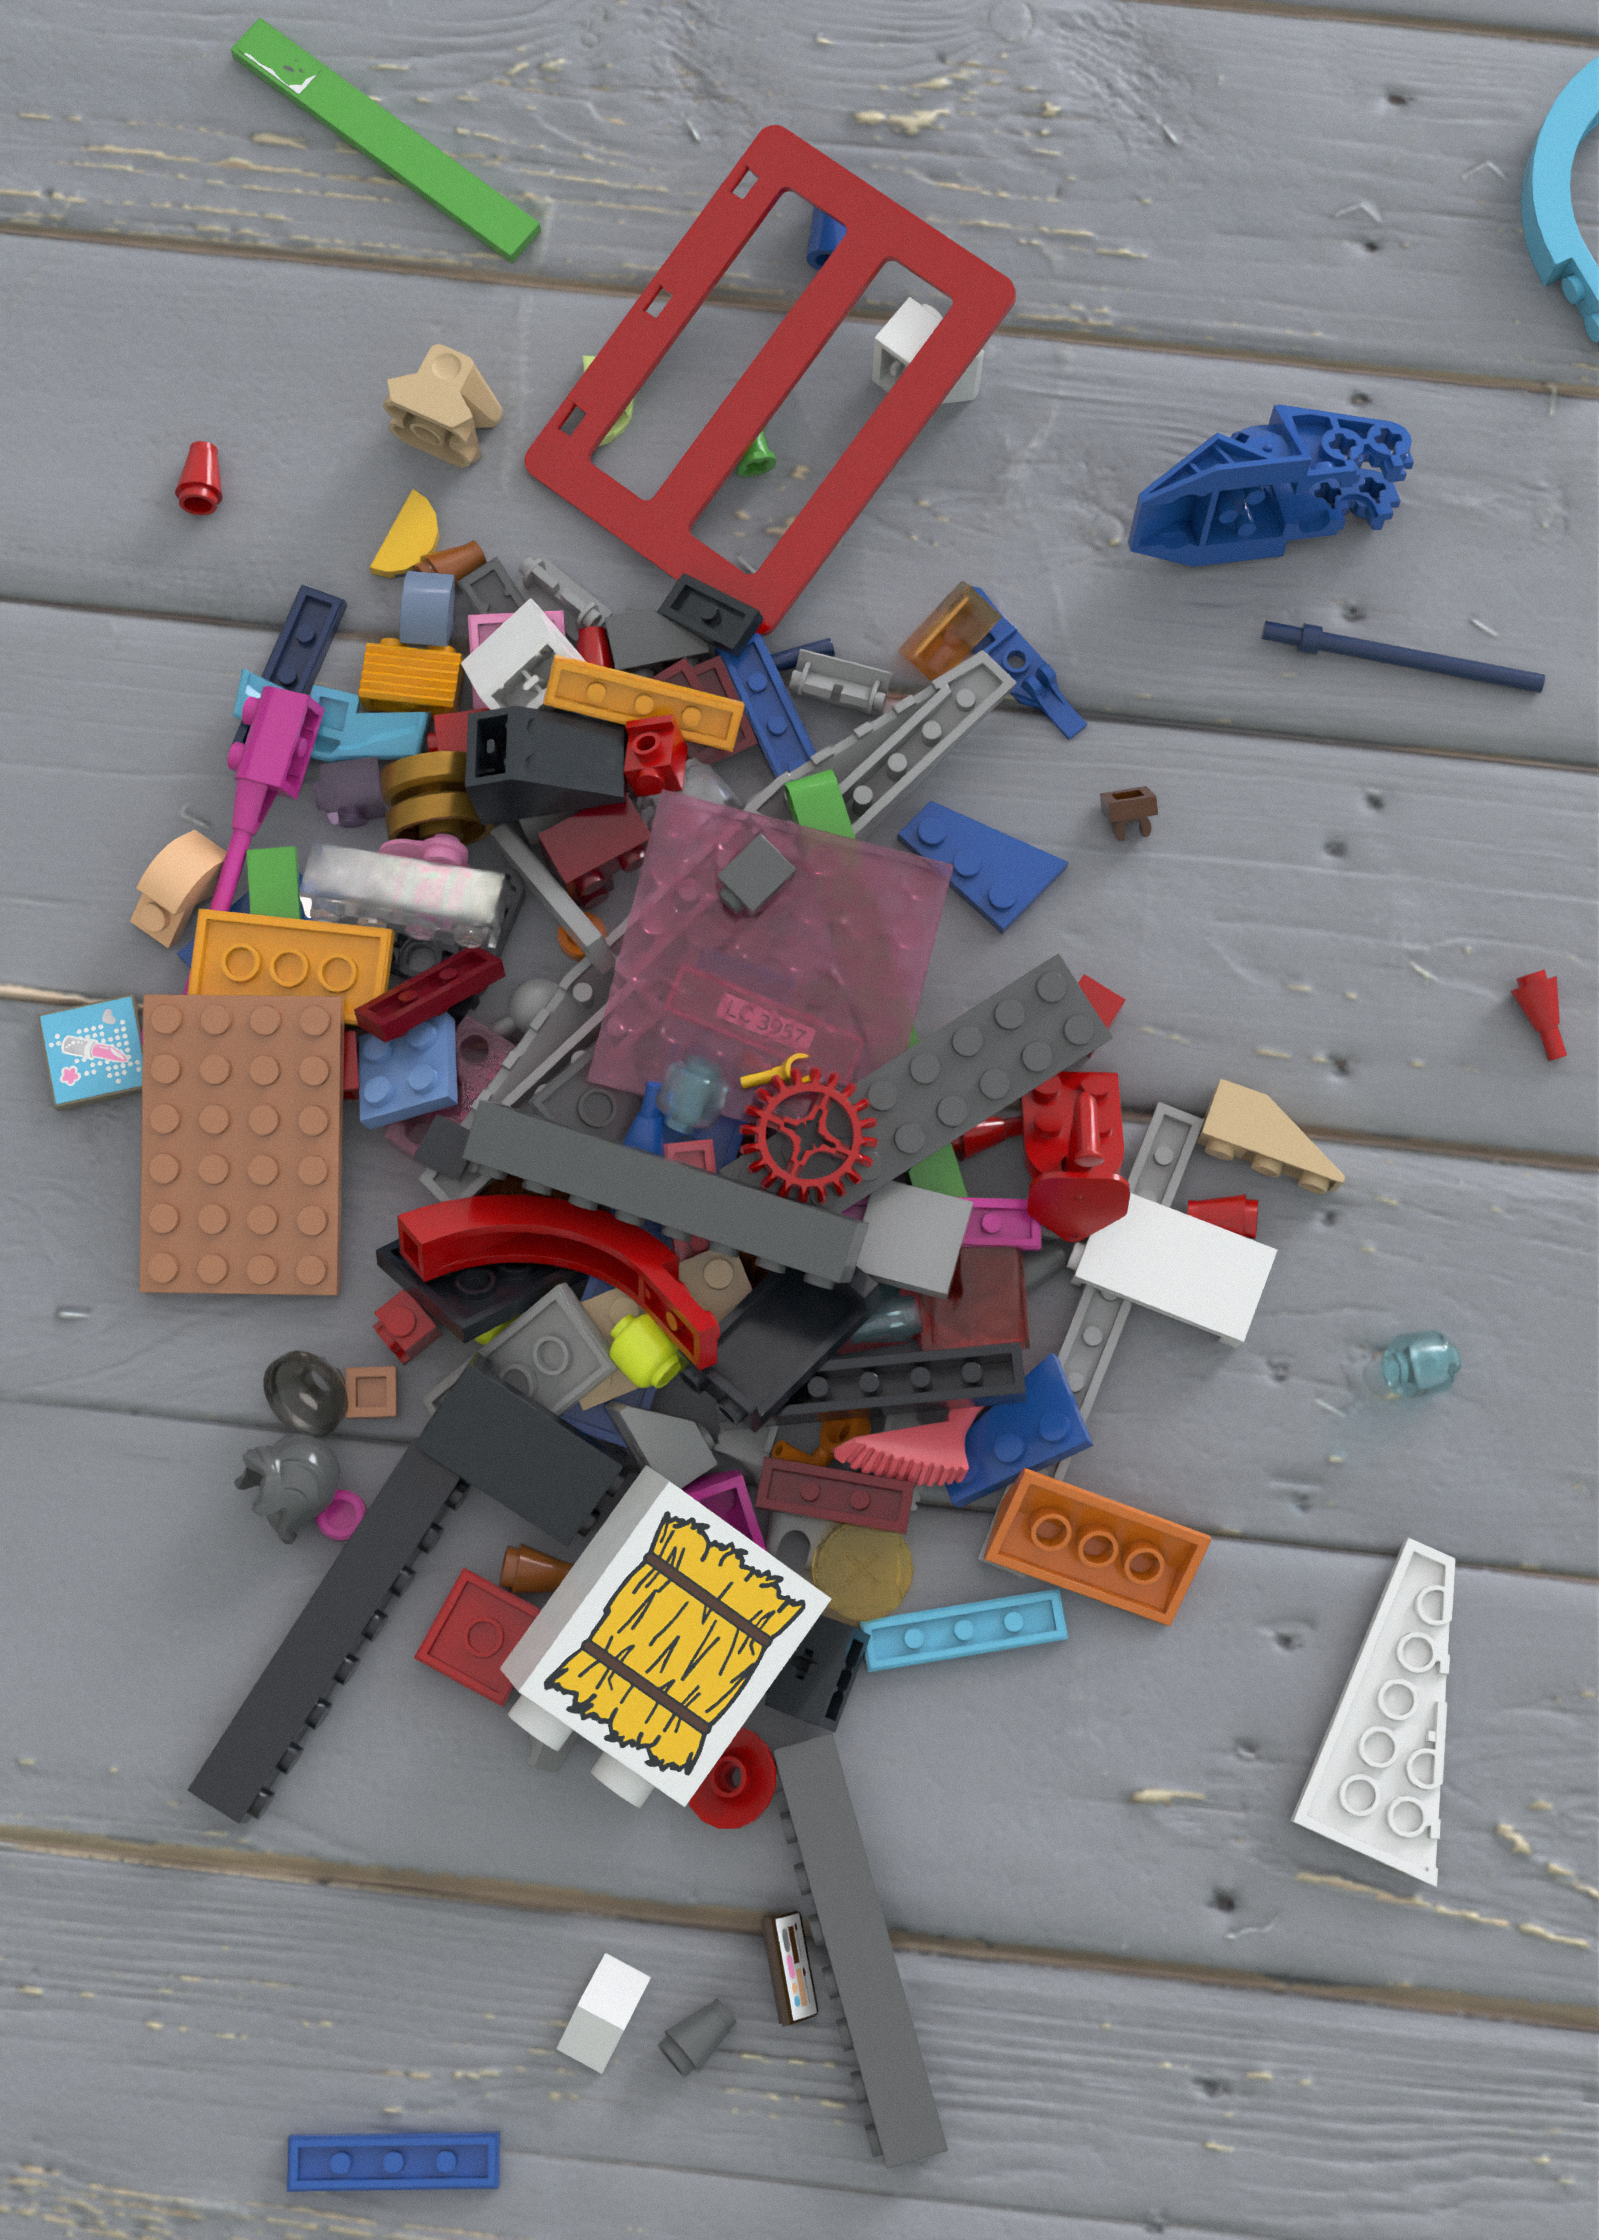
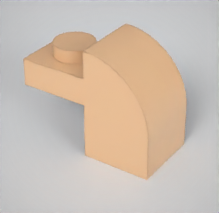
M196 830L173 840L155 857L141 877L136 889L142 892V895L130 922L167 948L179 943L195 905L213 896L227 851Z

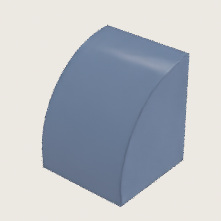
M407 571L401 598L399 643L447 647L455 628V575Z

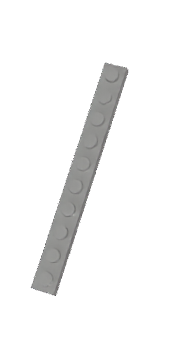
M1158 1102L1127 1178L1130 1185V1193L1170 1208L1204 1119ZM1085 1284L1057 1355L1085 1424L1133 1302ZM1073 1455L1038 1471V1473L1063 1482ZM1010 1484L1003 1491L977 1561L1018 1578L1025 1579L1026 1574L984 1559V1553L1000 1503L1012 1486Z

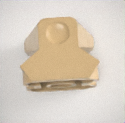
M435 344L429 349L417 373L387 379L389 393L383 403V408L393 417L389 423V429L403 443L460 468L468 467L471 463L482 458L476 429L497 426L503 417V411L498 400L469 356L447 346Z

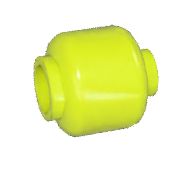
M647 1313L637 1318L633 1314H629L621 1319L611 1331L610 1336L614 1341L610 1348L609 1356L618 1366V1369L638 1388H648L653 1385L656 1389H660L669 1383L681 1370L676 1353L679 1348Z

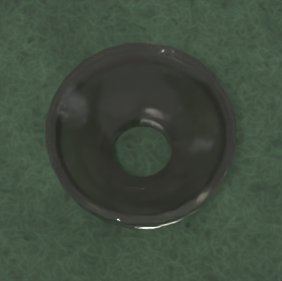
M295 1350L287 1352L274 1360L265 1371L263 1387L266 1399L278 1419L294 1432L311 1434L317 1438L325 1437L333 1432L345 1418L348 1410V1395L344 1377L339 1368L333 1367L324 1357L306 1351ZM312 1371L316 1372L323 1379L330 1392L321 1389L314 1382Z

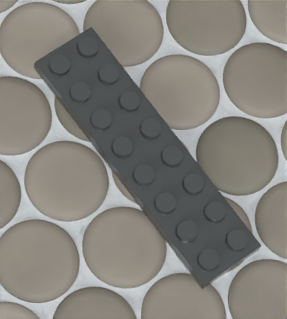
M1059 953L856 1082L857 1089L855 1093L847 1099L853 1106L862 1099H868L870 1105L865 1110L858 1112L859 1119L861 1121L867 1118H876L877 1121L875 1127L862 1130V1137H873L878 1140L877 1147H861L860 1154L869 1156L873 1160V1164L869 1168L862 1167L857 1163L854 1164L852 1169L862 1177V1181L858 1185L851 1183L845 1176L840 1179L846 1189L845 1196L839 1198L830 1185L825 1187L827 1203L818 1204L815 1190H808L807 1203L837 1213L843 1212L1111 1040L1113 1037ZM831 1103L825 1122L826 1129L830 1135L839 1139L840 1142L850 1145V1131L847 1120L841 1110L834 1103ZM819 1112L816 1113L811 1123L806 1122V1128L804 1129L800 1124L795 1129L789 1126L786 1127L795 1131L794 1134L801 1138L799 1146L801 1150L797 1156L798 1161H800L805 1150L810 1151V1145L812 1144L816 1148L821 1144L833 1148L831 1145L822 1142V1138L815 1134L817 1128L815 1124L820 1115ZM776 1133L768 1138L766 1143L775 1163L785 1171L791 1155V1144L786 1137ZM757 1152L742 1155L719 1170V1173L723 1176L760 1187L761 1181L769 1175L764 1167L753 1174L748 1172L747 1167L759 1160ZM823 1153L812 1154L803 1167L799 1178L817 1179L825 1177L834 1172L843 1160ZM775 1179L773 1184L766 1190L778 1193L782 1183ZM791 1188L788 1197L796 1199L798 1189Z

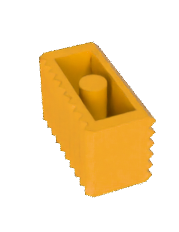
M383 638L380 640V644L366 643L360 688L358 690V697L363 710L368 712L375 711L377 713L432 712V719H434L433 715L459 712L465 670L461 665L463 661L462 653H455L456 650L448 645L447 647L428 645L427 649L409 648L407 643H399V639Z

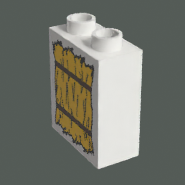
M646 1465L500 1667L516 1690L522 1694L509 1711L508 1716L532 1736L556 1751L561 1749L573 1730L599 1747L604 1752L590 1772L604 1785L634 1806L641 1808L656 1787L685 1807L831 1601V1598Z

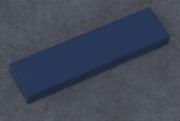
M301 584L261 677L286 690L309 695L347 608L346 601ZM243 721L239 726L232 745L234 742H246L250 726L245 725Z

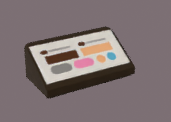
M791 1911L763 1917L761 1925L779 2024H782L783 2027L815 2017L818 2014V2004L800 1912Z

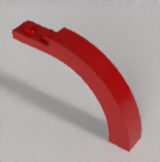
M489 1195L444 1201L397 1216L400 1254L424 1282L465 1268L496 1263H538L569 1268L603 1280L632 1298L699 1371L717 1363V1339L720 1338L719 1324L710 1311H704L691 1297L686 1285L679 1280V1257L663 1242L637 1225L620 1221L609 1212L601 1209L593 1211L568 1203L566 1200L550 1197Z

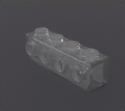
M314 842L299 890L305 917L312 918L315 921L392 929L395 932L406 933L415 939L431 940L437 938L455 941L457 944L467 948H478L480 946L496 948L508 901L505 873Z

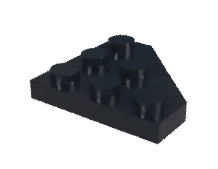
M399 1239L376 1250L377 1265L464 1344L527 1311L557 1285L566 1282L569 1287H572L588 1278L586 1273L548 1264L509 1262L469 1267L424 1282L400 1254Z

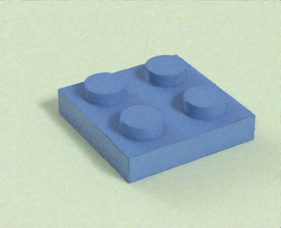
M447 1012L424 1021L410 1029L405 1036L390 1040L387 1043L370 1033L358 1036L360 1122L369 1130L458 1105L455 1019Z

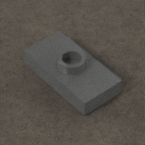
M497 556L457 582L477 615L515 613L526 603Z

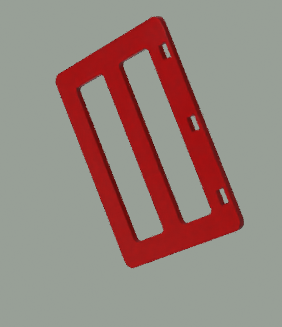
M781 125L767 126L753 140L530 446L524 459L525 467L536 480L676 581L685 573L759 610L764 620L755 633L761 634L762 637L767 636L779 625L1012 309L1016 301L1015 287L1007 276ZM750 171L758 179L744 199H741L733 191L747 172ZM789 191L794 192L847 228L846 235L654 497L650 500H642L591 463V456L782 194ZM889 261H895L952 299V307L760 568L754 574H745L692 536L691 528L884 264ZM664 289L672 297L657 318H655L646 311L661 290ZM578 407L586 415L571 436H569L560 429L574 409Z

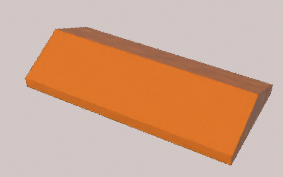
M1023 1468L1000 1503L984 1553V1559L1171 1626L1212 1539L1210 1535Z

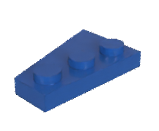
M930 801L898 833L897 837L898 841L1001 934L1065 871L1069 863L933 801Z
M1053 1352L1024 1377L1026 1402L994 1405L969 1428L965 1436V1453L969 1470L962 1482L957 1483L954 1480L949 1485L945 1482L951 1502L956 1507H963L1014 1483L1023 1468L1038 1472L1094 1446L1059 1358Z

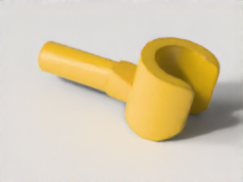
M796 1053L786 1058L781 1066L740 1077L742 1088L747 1089L771 1083L770 1079L774 1075H779L783 1081L792 1085L789 1077L791 1063L806 1059L809 1056L804 1053ZM809 1075L801 1078L802 1082L809 1081Z

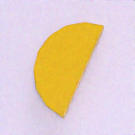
M412 489L370 565L371 574L395 578L397 574H405L407 571H412L413 566L421 562V556L436 551L440 538L437 515L428 499L416 490Z

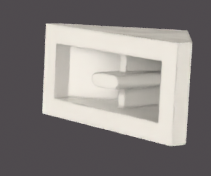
M605 1953L557 2046V2050L603 2074L651 1977Z

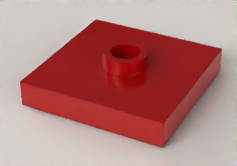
M463 1567L414 1659L492 1702L505 1707L515 1687L501 1671L500 1667L541 1612V1609Z

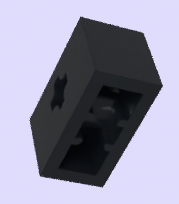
M820 1615L766 1691L767 1697L764 1705L805 1722L836 1732L871 1635L854 1626ZM811 1663L818 1664L816 1673L808 1672Z

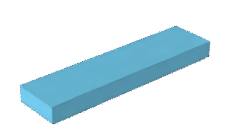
M1059 1588L859 1622L860 1630L871 1635L864 1653L868 1673L1068 1639Z

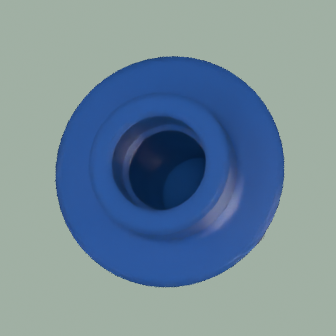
M655 1081L647 1082L641 1111L637 1113L622 1143L664 1156L663 1118L661 1111L667 1088L666 1085Z

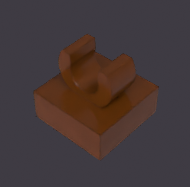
M1147 786L1100 793L1102 813L1112 822V832L1119 841L1125 840L1124 826L1131 820L1139 822V832L1143 837L1150 835L1151 823L1147 817L1158 815L1156 795Z

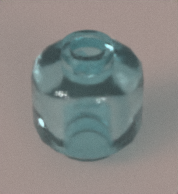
M686 1055L685 1060H677L670 1063L655 1097L657 1108L667 1116L664 1123L670 1128L685 1134H692L695 1128L707 1129L714 1126L730 1090L727 1080L722 1076L724 1069L714 1062L695 1055Z
M1424 1330L1399 1334L1389 1343L1388 1349L1382 1355L1381 1366L1384 1378L1390 1387L1395 1388L1404 1397L1417 1398L1440 1394L1449 1390L1455 1381L1456 1373L1460 1370L1461 1359L1458 1349L1449 1342L1445 1335L1438 1330Z

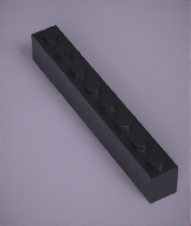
M416 1437L187 1790L238 1824L248 1823L251 1817L259 1820L268 1809L275 1796V1793L270 1790L272 1784L280 1772L288 1775L296 1765L304 1751V1748L298 1745L309 1727L316 1730L322 1724L332 1707V1703L327 1701V1698L337 1683L344 1686L350 1680L361 1661L355 1656L365 1639L372 1642L381 1632L389 1617L383 1612L393 1595L401 1598L407 1591L417 1573L411 1569L421 1551L429 1554L433 1550L444 1531V1528L439 1526L449 1508L454 1511L458 1510L471 1490L472 1485L467 1483L465 1479L414 1447L418 1439Z

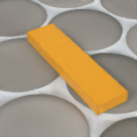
M554 654L543 699V705L626 725V721L673 714L685 740L733 752L745 707L744 702L556 654Z

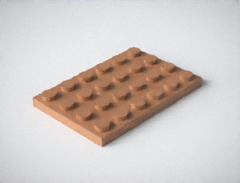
M143 994L139 1292L276 1295L341 1294L345 997Z

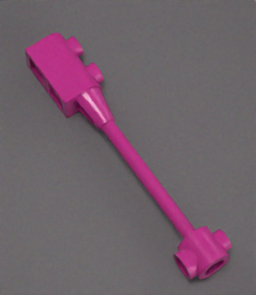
M264 686L260 698L250 696L243 705L242 721L245 725L250 726V730L245 743H233L227 759L228 768L236 771L234 777L236 789L232 819L233 834L209 910L229 912L246 859V850L249 849L252 836H255L276 796L294 800L298 798L325 711L309 695ZM190 971L182 995H187ZM142 1027V1031H141V1043H142V1045H143V1027Z

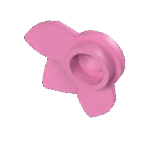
M436 834L424 841L394 839L385 842L379 849L378 855L381 857L402 860L404 875L408 878L436 874L455 886L461 887L473 877V869L467 863L468 849L458 838L449 834Z

